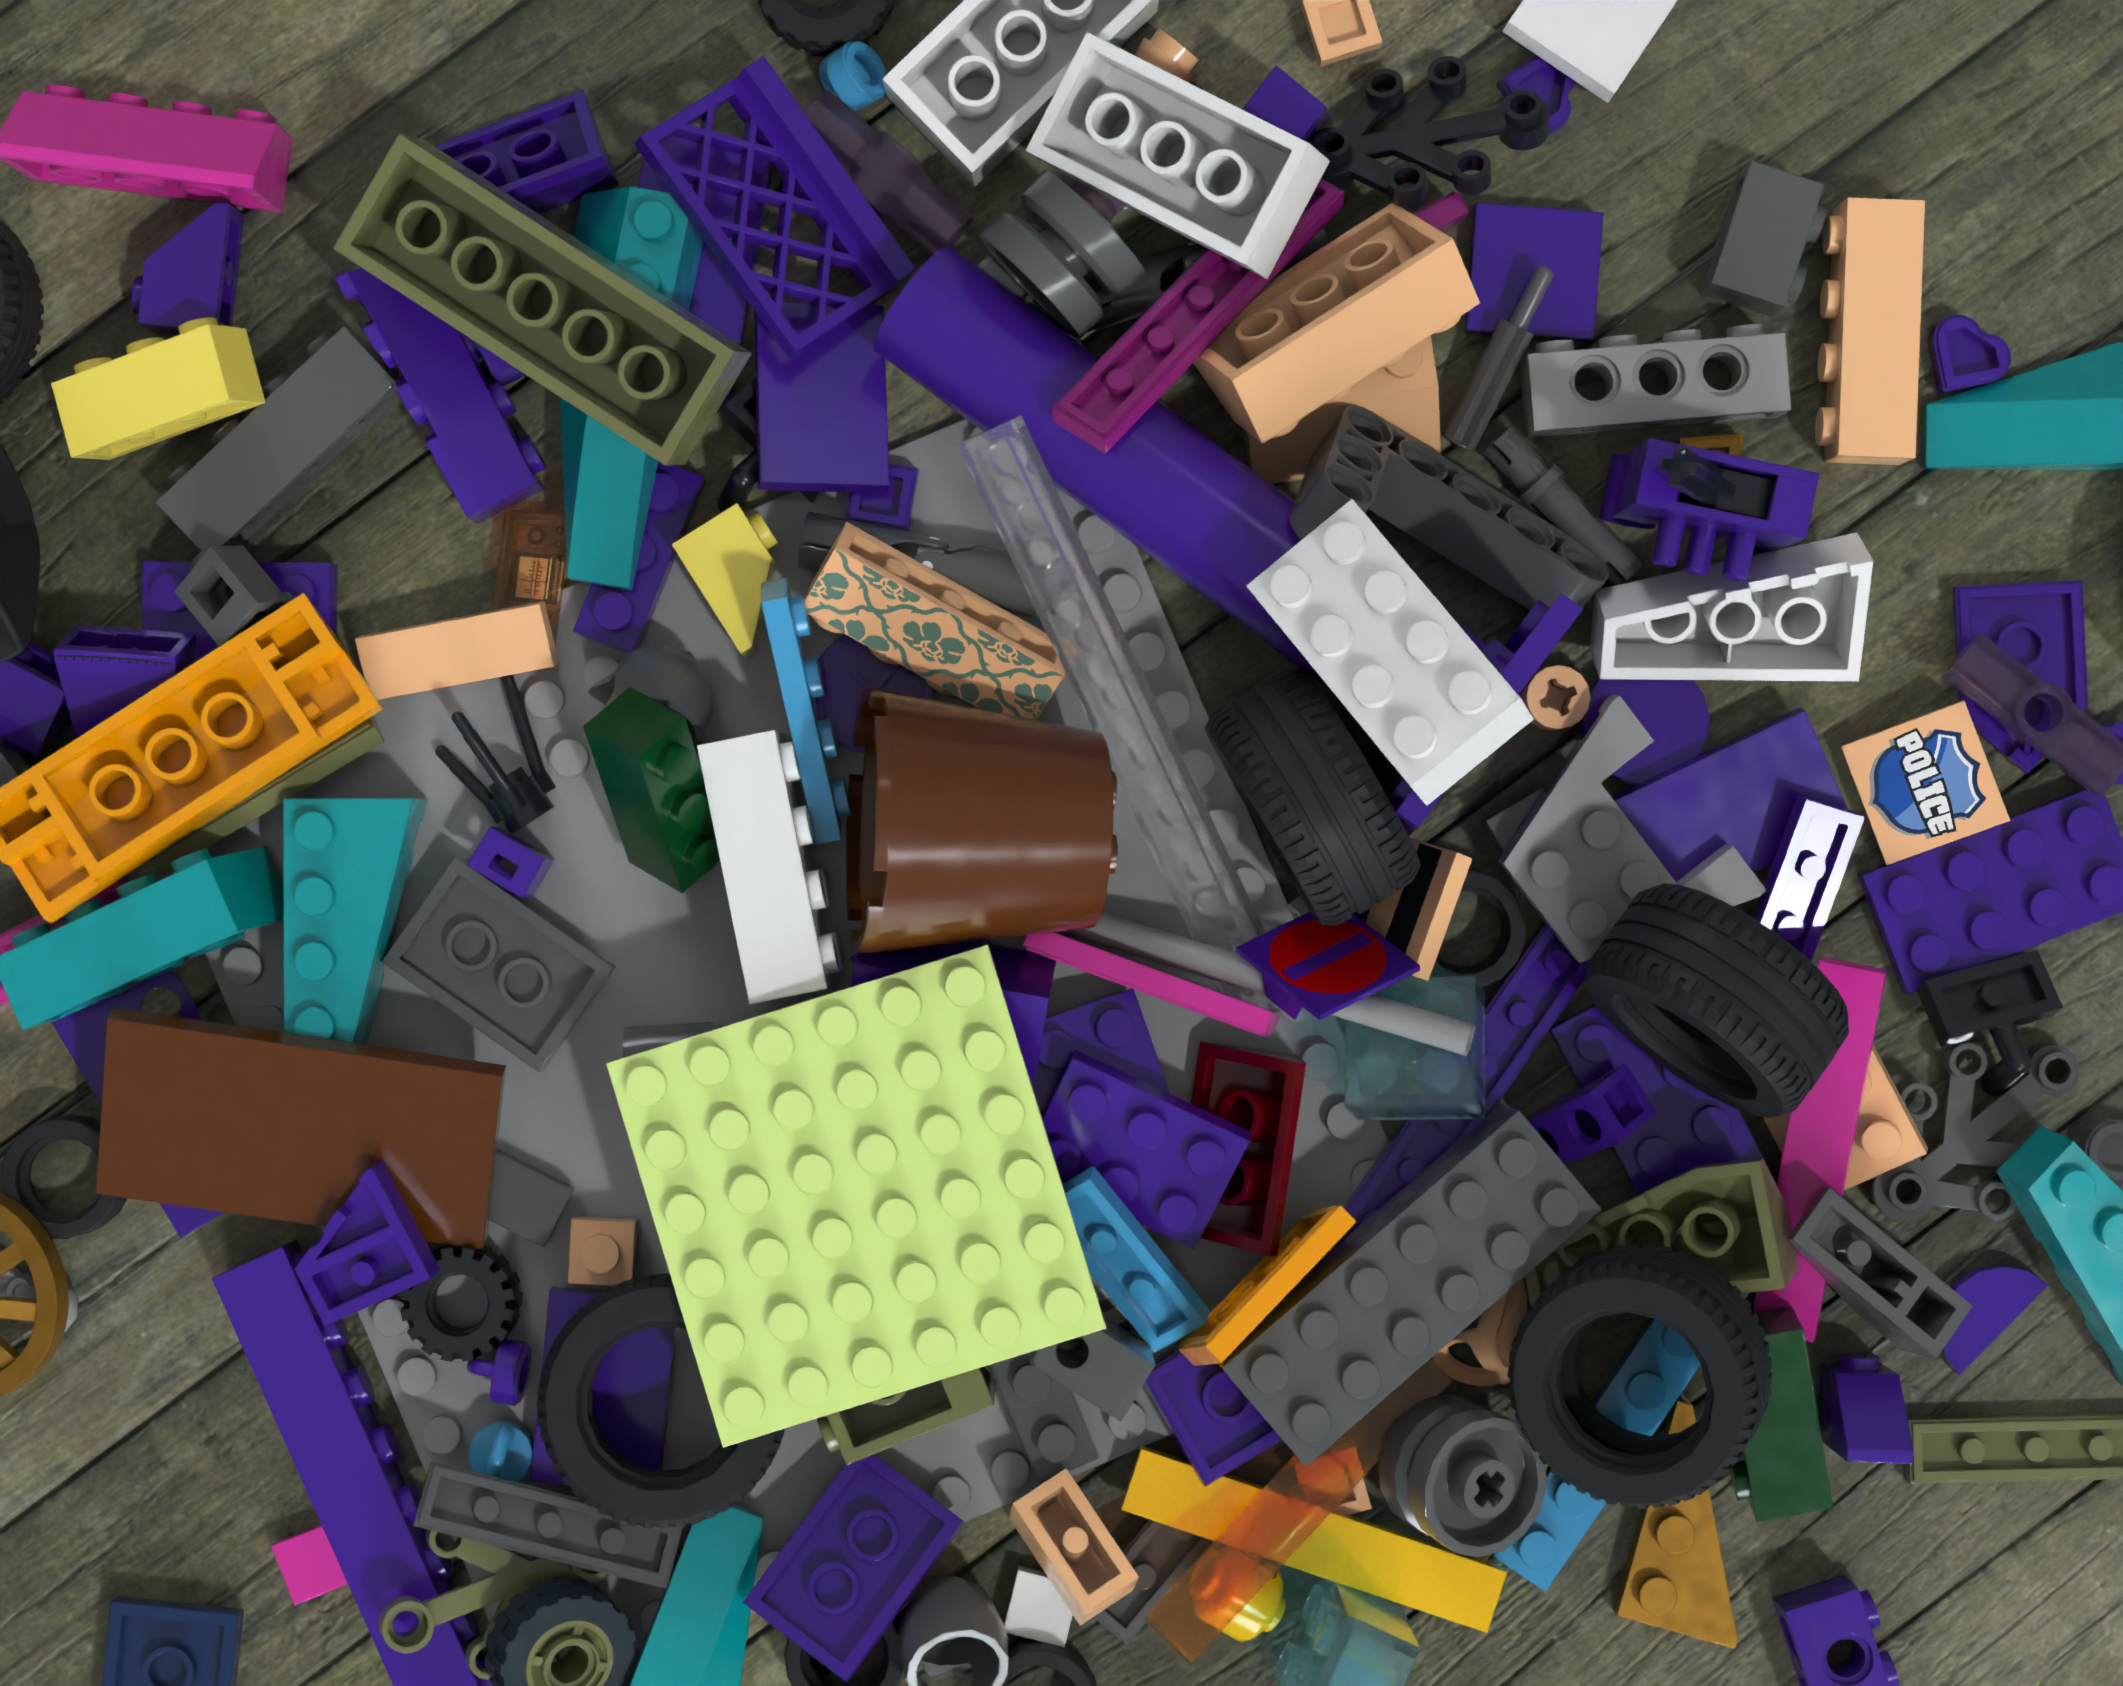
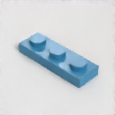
M1094 1166L1063 1184L1090 1274L1154 1353L1207 1323L1210 1311Z

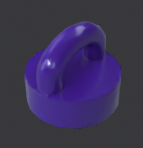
M504 1339L498 1347L495 1361L475 1358L468 1361L467 1370L470 1374L491 1378L490 1397L493 1403L515 1406L521 1402L527 1386L531 1365V1348L527 1342Z

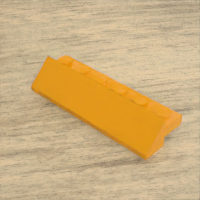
M302 593L0 787V860L12 868L43 919L53 923L383 710V707L353 663V658L307 595Z

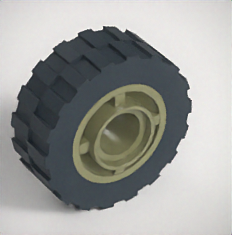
M565 1576L553 1577V1581L544 1583L538 1581L531 1584L530 1589L522 1594L518 1592L509 1600L511 1603L504 1611L500 1610L494 1619L496 1624L492 1633H488L486 1640L488 1655L485 1656V1666L492 1676L489 1679L493 1686H629L633 1677V1666L637 1664L638 1652L634 1647V1642L637 1639L634 1629L627 1623L629 1621L628 1618L598 1586L593 1588L587 1580L580 1578L568 1580ZM571 1646L564 1658L557 1662H552L558 1651L564 1647Z

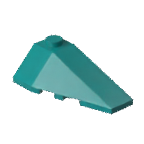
M2123 342L2101 347L1923 405V469L2123 471Z

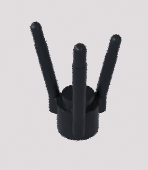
M507 675L502 676L501 680L532 775L528 777L522 767L506 775L479 734L460 711L454 712L451 719L494 783L489 786L490 790L447 747L439 745L436 747L435 753L486 807L494 822L498 824L503 821L511 834L555 807L546 793L556 788V785L545 770L514 676Z

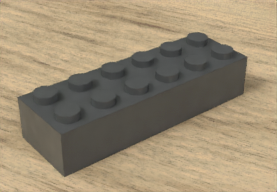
M1500 1104L1321 1259L1237 1348L1218 1365L1288 1448L1307 1467L1602 1209L1524 1115L1517 1109Z

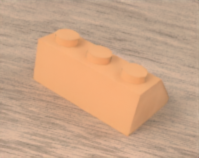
M1431 336L1407 350L1406 355L1396 364L1379 368L1354 384L1352 390L1343 398L1331 403H1325L1300 419L1296 427L1283 436L1271 438L1262 444L1243 429L1249 468L1272 485L1303 480L1310 457L1344 409L1350 405L1364 407L1441 455L1439 385Z

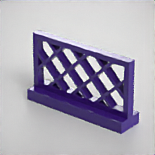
M764 56L745 67L733 80L641 135L634 143L788 358L869 304H874L892 292L916 270ZM726 102L730 103L745 124L743 139L712 131L715 109ZM701 118L700 127L691 125ZM671 136L697 142L696 168L692 169L674 164L660 143ZM710 146L741 155L739 181L707 173ZM754 158L773 163L783 177L781 193L751 185ZM706 188L737 196L734 223L713 218L704 205ZM749 200L779 208L777 235L746 227ZM792 212L811 216L821 230L819 246L789 238ZM744 242L775 250L772 277L752 272L743 259ZM788 253L818 261L815 288L785 280ZM830 264L849 269L864 291L854 298L828 292ZM783 295L813 303L811 326L800 334L795 332L781 312ZM826 306L836 309L825 316Z

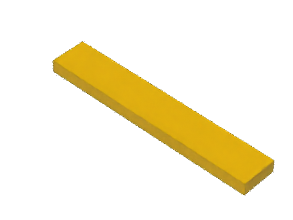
M1142 1445L1121 1504V1510L1485 1633L1488 1632L1507 1575L1505 1567L1469 1555L1455 1553L1448 1548L1228 1474L1205 1487L1202 1485L1189 1461Z

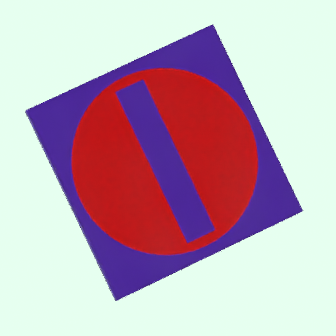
M1310 911L1237 946L1235 950L1238 955L1261 972L1266 997L1294 1020L1299 1018L1303 1008L1318 1020H1321L1420 971V965L1355 914H1352L1353 917L1339 926L1320 925Z

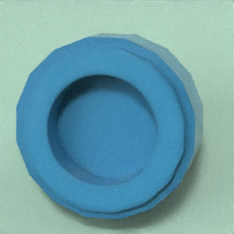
M857 40L849 41L832 51L820 63V81L826 94L835 105L845 111L855 112L881 99L885 94L882 79L887 75L886 68L878 54L863 42Z
M500 1419L488 1423L475 1435L470 1444L468 1459L472 1471L518 1482L527 1474L532 1466L533 1437L523 1425L513 1420Z

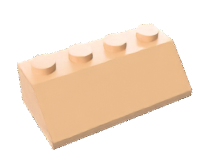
M1391 203L1275 277L1193 364L1234 422L1263 444L1271 438H1277L1289 433L1296 427L1300 419L1323 404L1343 398L1352 390L1354 384L1379 368L1396 364L1406 355L1407 350L1427 337L1452 328L1459 322L1463 314L1479 305L1480 301L1454 239L1404 208Z

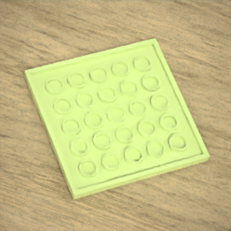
M989 945L606 1063L723 1448L1106 1329L1103 1313Z

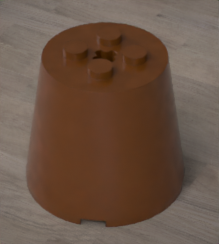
M865 689L860 699L853 735L854 746L865 747L862 774H849L848 796L851 816H847L846 823L847 918L849 921H861L862 929L852 930L851 945L854 952L874 953L1093 928L1100 918L1106 897L1109 874L1115 873L1118 858L1117 837L1113 834V810L1117 798L1116 772L1111 770L1109 750L1103 734L881 689Z

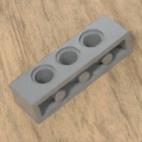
M1749 324L1727 328V338L1702 339L1701 330L1689 329L1662 334L1663 343L1638 345L1637 335L1604 337L1599 339V348L1574 350L1573 340H1554L1538 343L1535 345L1536 353L1527 354L1519 363L1525 439L1778 418L1791 410L1785 333L1765 334V325ZM1706 360H1719L1729 368L1731 383L1727 390L1714 389L1705 381L1703 366ZM1642 365H1656L1665 372L1668 379V388L1664 395H1652L1642 388L1639 381V371ZM1584 369L1592 370L1601 376L1605 385L1604 396L1601 400L1590 401L1583 398L1577 392L1575 387L1577 371Z

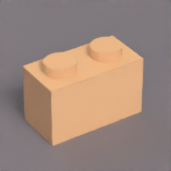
M1067 1468L1012 1503L1009 1519L1080 1626L1133 1591L1139 1576Z

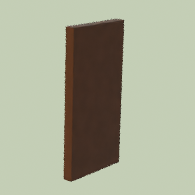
M114 1007L107 1018L96 1194L325 1227L336 1210L344 1205L359 1184L358 1180L364 1171L383 1160L426 1242L466 1246L483 1250L488 1234L506 1065Z

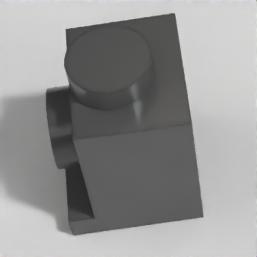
M211 546L201 551L191 561L189 565L190 573L174 591L219 647L294 599L290 592L280 591L244 546Z

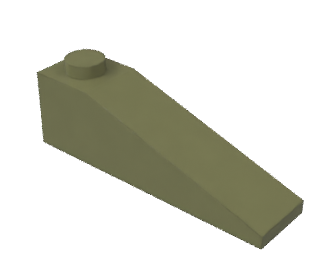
M1763 1158L1697 1166L1592 1217L1525 1276L1530 1305L1532 1307L1537 1298L1551 1283L1580 1259L1584 1260L1587 1255L1595 1252L1599 1253L1608 1247L1614 1249L1617 1245H1626L1628 1247L1641 1243L1643 1246L1654 1244L1658 1245V1248H1663V1246L1672 1247L1676 1252L1682 1250L1689 1253L1690 1258L1698 1257L1707 1266L1711 1264L1715 1267L1717 1274L1720 1276L1724 1274L1730 1279L1729 1283L1732 1286L1736 1285L1742 1293L1785 1289L1799 1270L1796 1249L1787 1239L1792 1233L1788 1207Z

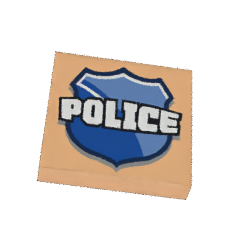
M1964 700L1840 745L1886 865L2010 821Z

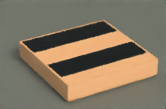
M1410 838L1421 865L1414 881L1398 891L1393 889L1392 896L1380 903L1373 902V907L1359 915L1356 912L1353 914L1420 965V971L1412 974V976L1428 981L1472 858Z

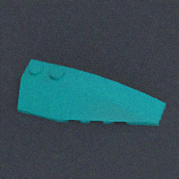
M631 186L582 194L574 237L689 311L704 240L672 195L667 192ZM560 397L567 578L632 591L658 461Z
M733 1504L725 1512L718 1513L716 1517L702 1520L694 1525L691 1523L671 1572L667 1589L663 1592L639 1652L637 1664L633 1667V1677L629 1686H741L751 1611L743 1601L754 1587L763 1514Z

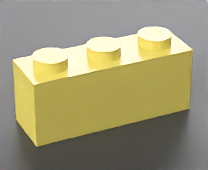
M213 317L199 318L181 324L178 327L180 335L167 340L155 337L130 343L126 346L127 355L114 360L110 357H100L76 364L74 366V375L51 383L71 458L111 460L266 403L246 328L218 325L217 319Z

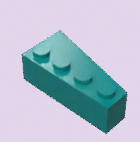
M283 799L284 1033L367 1045L385 974L383 973L385 964L381 961L388 953L390 941L394 939L399 918L397 912L405 880L409 878L415 853L413 848L419 824L423 821L428 799Z
M2040 1125L1996 1172L2035 1239L2044 1246L2055 1266L2053 1267L2054 1272L2063 1287L2070 1291L2085 1317L2083 1321L2093 1339L2102 1346L2112 1364L2110 1365L2111 1370L2120 1385L2123 1386V1191L2074 1141Z

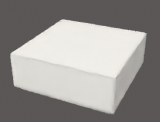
M1018 1565L1004 1621L1006 1633L1065 1647L1073 1616L1045 1572Z

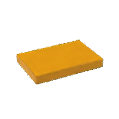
M1334 1205L1305 1213L1280 1239L1278 1256H1264L1209 1313L1207 1323L1191 1332L1179 1344L1180 1348L1178 1350L1194 1366L1222 1363L1357 1221L1341 1205Z

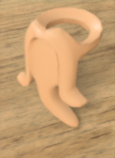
M1523 1278L1481 1314L1477 1328L1463 1330L1433 1356L1434 1363L1443 1373L1462 1383L1481 1387L1492 1386L1498 1383L1505 1385L1510 1382V1378L1507 1376L1508 1368L1511 1365L1509 1354L1513 1350L1511 1345L1528 1308V1294ZM1455 1343H1467L1483 1368L1461 1363L1449 1352V1346Z

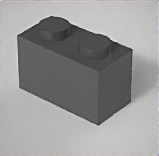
M1751 160L1738 173L1699 293L1770 317L1783 309L1786 302L1794 304L1801 293L1807 275V267L1799 265L1806 241L1815 243L1826 218L1827 206L1819 204L1825 184Z

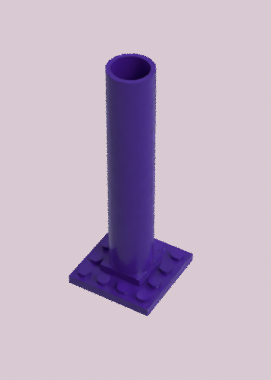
M946 245L936 251L914 274L890 307L875 337L874 351L1333 692L1246 586L1302 540L1294 532L1290 524V514L1295 501L1159 400L1141 416L1106 454L1054 423L1052 407L1101 357L953 247ZM1562 593L1551 607L1538 600L1505 646L1494 638L1487 644L1460 623L1458 624L1519 695L1583 609ZM1403 779L1389 800L1408 836H1410L1421 825L1444 793L1426 806L1405 779Z

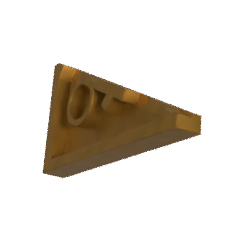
M1678 1398L1668 1413L1662 1435L1680 1433L1696 1423L1693 1405ZM1709 1488L1701 1495L1696 1494L1693 1499L1681 1500L1678 1504L1672 1506L1665 1504L1663 1508H1654L1650 1505L1647 1509H1641L1613 1611L1617 1616L1735 1649L1738 1638Z

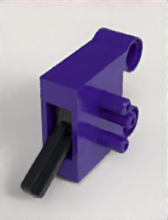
M1648 438L1626 454L1612 455L1599 517L1603 521L1632 528L1655 529L1656 525H1658L1651 560L1654 564L1673 567L1677 564L1683 532H1690L1683 569L1686 573L1705 576L1708 574L1716 537L1725 539L1724 545L1727 546L1722 575L1726 579L1743 582L1748 579L1753 553L1761 554L1777 551L1806 539L1820 473Z

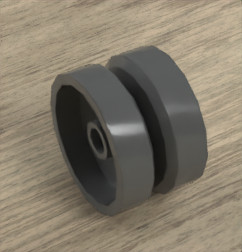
M1043 170L1020 193L1022 205L1026 213L1041 232L1038 233L1018 215L1001 212L979 234V237L985 247L1010 276L1061 326L1075 337L1081 339L1104 316L1099 297L1083 277L1086 276L1105 293L1122 297L1145 274V271L1116 230L1088 201L1079 196L1053 173Z
M1445 1393L1424 1398L1401 1414L1386 1436L1379 1461L1380 1489L1391 1512L1412 1528L1426 1536L1432 1537L1455 1553L1483 1557L1504 1551L1525 1535L1541 1510L1547 1488L1546 1464L1544 1465L1538 1458L1540 1454L1537 1451L1534 1452L1528 1445L1530 1441L1524 1438L1521 1432L1523 1427L1516 1421L1500 1413L1492 1412L1489 1408L1471 1398Z

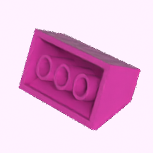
M46 85L45 94L22 91L0 129V160L34 181L214 204L215 202L228 203L233 207L283 213L293 138L278 124H274L275 117L267 113L253 110H236L235 119L211 116V108L197 103L174 101L172 103V110L149 108V101L147 99L130 94L110 93L108 102L85 99V92L76 88L62 85Z

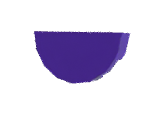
M2005 1265L1973 1268L1954 1281L1950 1287L1973 1307L1941 1351L1951 1369L1958 1375H1961L2049 1284L2028 1270Z

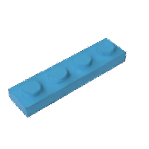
M787 578L764 582L761 585V605L816 845L842 840L841 818L851 816V807L845 779L833 780L828 758L838 756L831 718L819 720L814 699L825 696L819 662L817 658L806 660L801 637L811 635L805 600L803 596L791 597Z

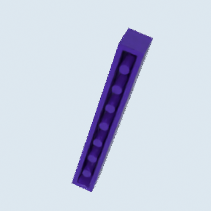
M296 1239L213 1277L214 1285L393 1686H493L490 1679L485 1680L475 1676L465 1661L467 1647L475 1640L474 1636L479 1634L478 1623L473 1611L435 1626L429 1643L414 1653H399L391 1649L379 1632V1616L388 1602L400 1596H413L420 1601H424L453 1590L448 1579L453 1575L450 1558L439 1557L429 1548L425 1538L426 1529L413 1526L421 1493L414 1483H405L396 1462L401 1459L397 1439L387 1424L380 1426L370 1404L375 1401L372 1383L361 1366L354 1368L344 1344L349 1342V1335L343 1319L324 1326L295 1271V1268L308 1249L302 1251ZM436 1541L437 1546L444 1548L440 1541ZM402 1611L397 1614L393 1621V1629L397 1632L409 1631L415 1624V1613ZM479 1651L475 1659L476 1666L486 1668L485 1659L481 1651Z

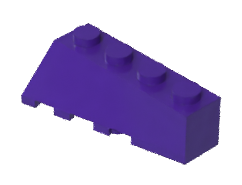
M363 268L347 271L335 277L345 298L351 297L366 309L371 320L365 323L366 327L363 330L375 352H379L386 365L390 369L396 367L401 377L395 380L396 390L419 426L426 425L430 435L425 438V442L466 517L479 524L544 490L545 487L538 473L547 468L530 435L519 438L508 416L516 413L517 408L503 383L497 379L490 382L479 361L483 356L476 342Z

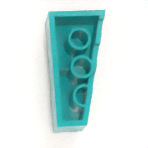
M266 846L217 857H211L208 848L193 852L170 863L175 873L158 882L154 873L137 878L117 888L121 899L104 906L100 898L81 904L64 915L67 924L53 931L50 930L48 923H45L11 937L14 949L0 955V981L22 1031L59 1020L132 988L130 982L134 980L136 983L178 968L186 964L184 959L186 956L190 959L217 948L226 947L246 938L244 934L246 931L283 922V884Z

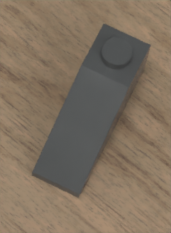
M1824 1187L1787 1238L1855 1313L1902 1351L1937 1358L1973 1307L1830 1187Z

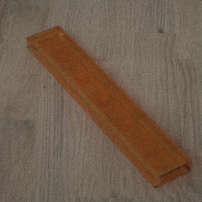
M1429 1359L1307 1467L1294 1454L1146 1613L1143 1619L1188 1664H1192L1380 1460L1386 1436L1401 1414L1424 1398L1440 1395L1451 1383L1452 1379Z

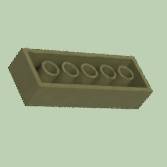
M399 133L333 247L338 253L665 466L686 464L752 355V352L426 140Z

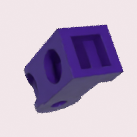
M1624 1063L1608 1071L1600 1079L1552 1100L1530 1115L1527 1120L1563 1163L1567 1161L1571 1163L1622 1142L1653 1116L1656 1111L1629 1067Z

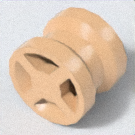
M1561 665L1546 667L1535 672L1520 694V698L1534 718L1530 723L1539 729L1549 731L1568 728L1579 722L1587 712L1591 698L1589 686L1583 676L1571 667Z

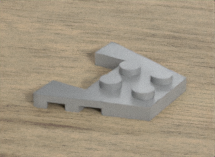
M1615 693L1604 701L1598 710L1600 715L1583 740L1579 739L1566 758L1567 764L1547 793L1543 792L1498 859L1573 959L1579 963L1587 961L1592 957L1636 894L1663 883L1679 884L1702 891L1731 906L1760 897L1767 891L1735 847L1728 843H1725L1675 882L1602 785L1606 778L1654 741L1621 696Z

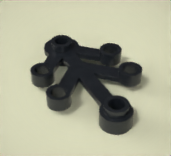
M1445 56L1434 60L1429 65L1427 87L1389 130L1368 134L1384 113L1392 112L1402 105L1404 101L1403 79L1394 70L1379 69L1369 74L1366 78V97L1339 127L1323 128L1314 132L1307 142L1330 161L1321 177L1325 181L1336 187H1342L1355 179L1389 195L1391 202L1397 206L1413 207L1423 202L1427 196L1425 170L1452 182L1457 191L1466 195L1479 194L1485 191L1491 184V162L1485 153L1478 150H1466L1456 155L1439 146L1498 135L1500 141L1511 149L1521 151L1534 149L1544 143L1549 135V109L1547 104L1535 92L1518 90L1509 94L1498 109L1432 121L1450 100L1460 97L1467 88L1466 66L1463 61L1456 57ZM1444 77H1454L1450 80H1441ZM1382 89H1389V90H1391V91H1389V92H1384V93L1378 92V91H1380V90H1382ZM1396 156L1407 162L1390 168L1375 159ZM1469 170L1479 171L1476 174H1464V172ZM1404 183H1413V184H1415V185H1413V186H1411V187H1401V186H1400L1401 184H1404Z

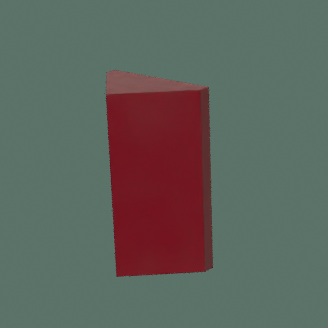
M1200 1042L1191 1104L1251 1132L1250 1143L1201 1236L1202 1239L1265 1256H1278L1306 1062L1299 1056L1211 1042Z

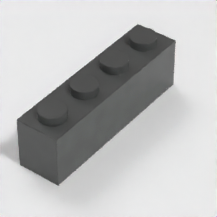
M343 326L336 334L329 330L316 338L304 352V357L307 359L305 363L290 377L286 374H281L262 389L266 403L256 407L243 421L237 417L223 425L210 441L214 447L197 464L193 461L183 464L165 481L163 486L167 492L155 503L200 551L211 546H244L401 399L396 390L395 380L397 378L361 339Z

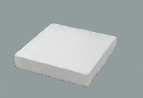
M1523 0L1502 32L1608 103L1677 0Z

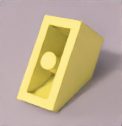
M736 503L674 542L672 546L740 654L747 658L755 653L758 648L764 622L761 605V585L764 582L773 581L777 563L768 549L778 544L758 510L747 517L742 508Z

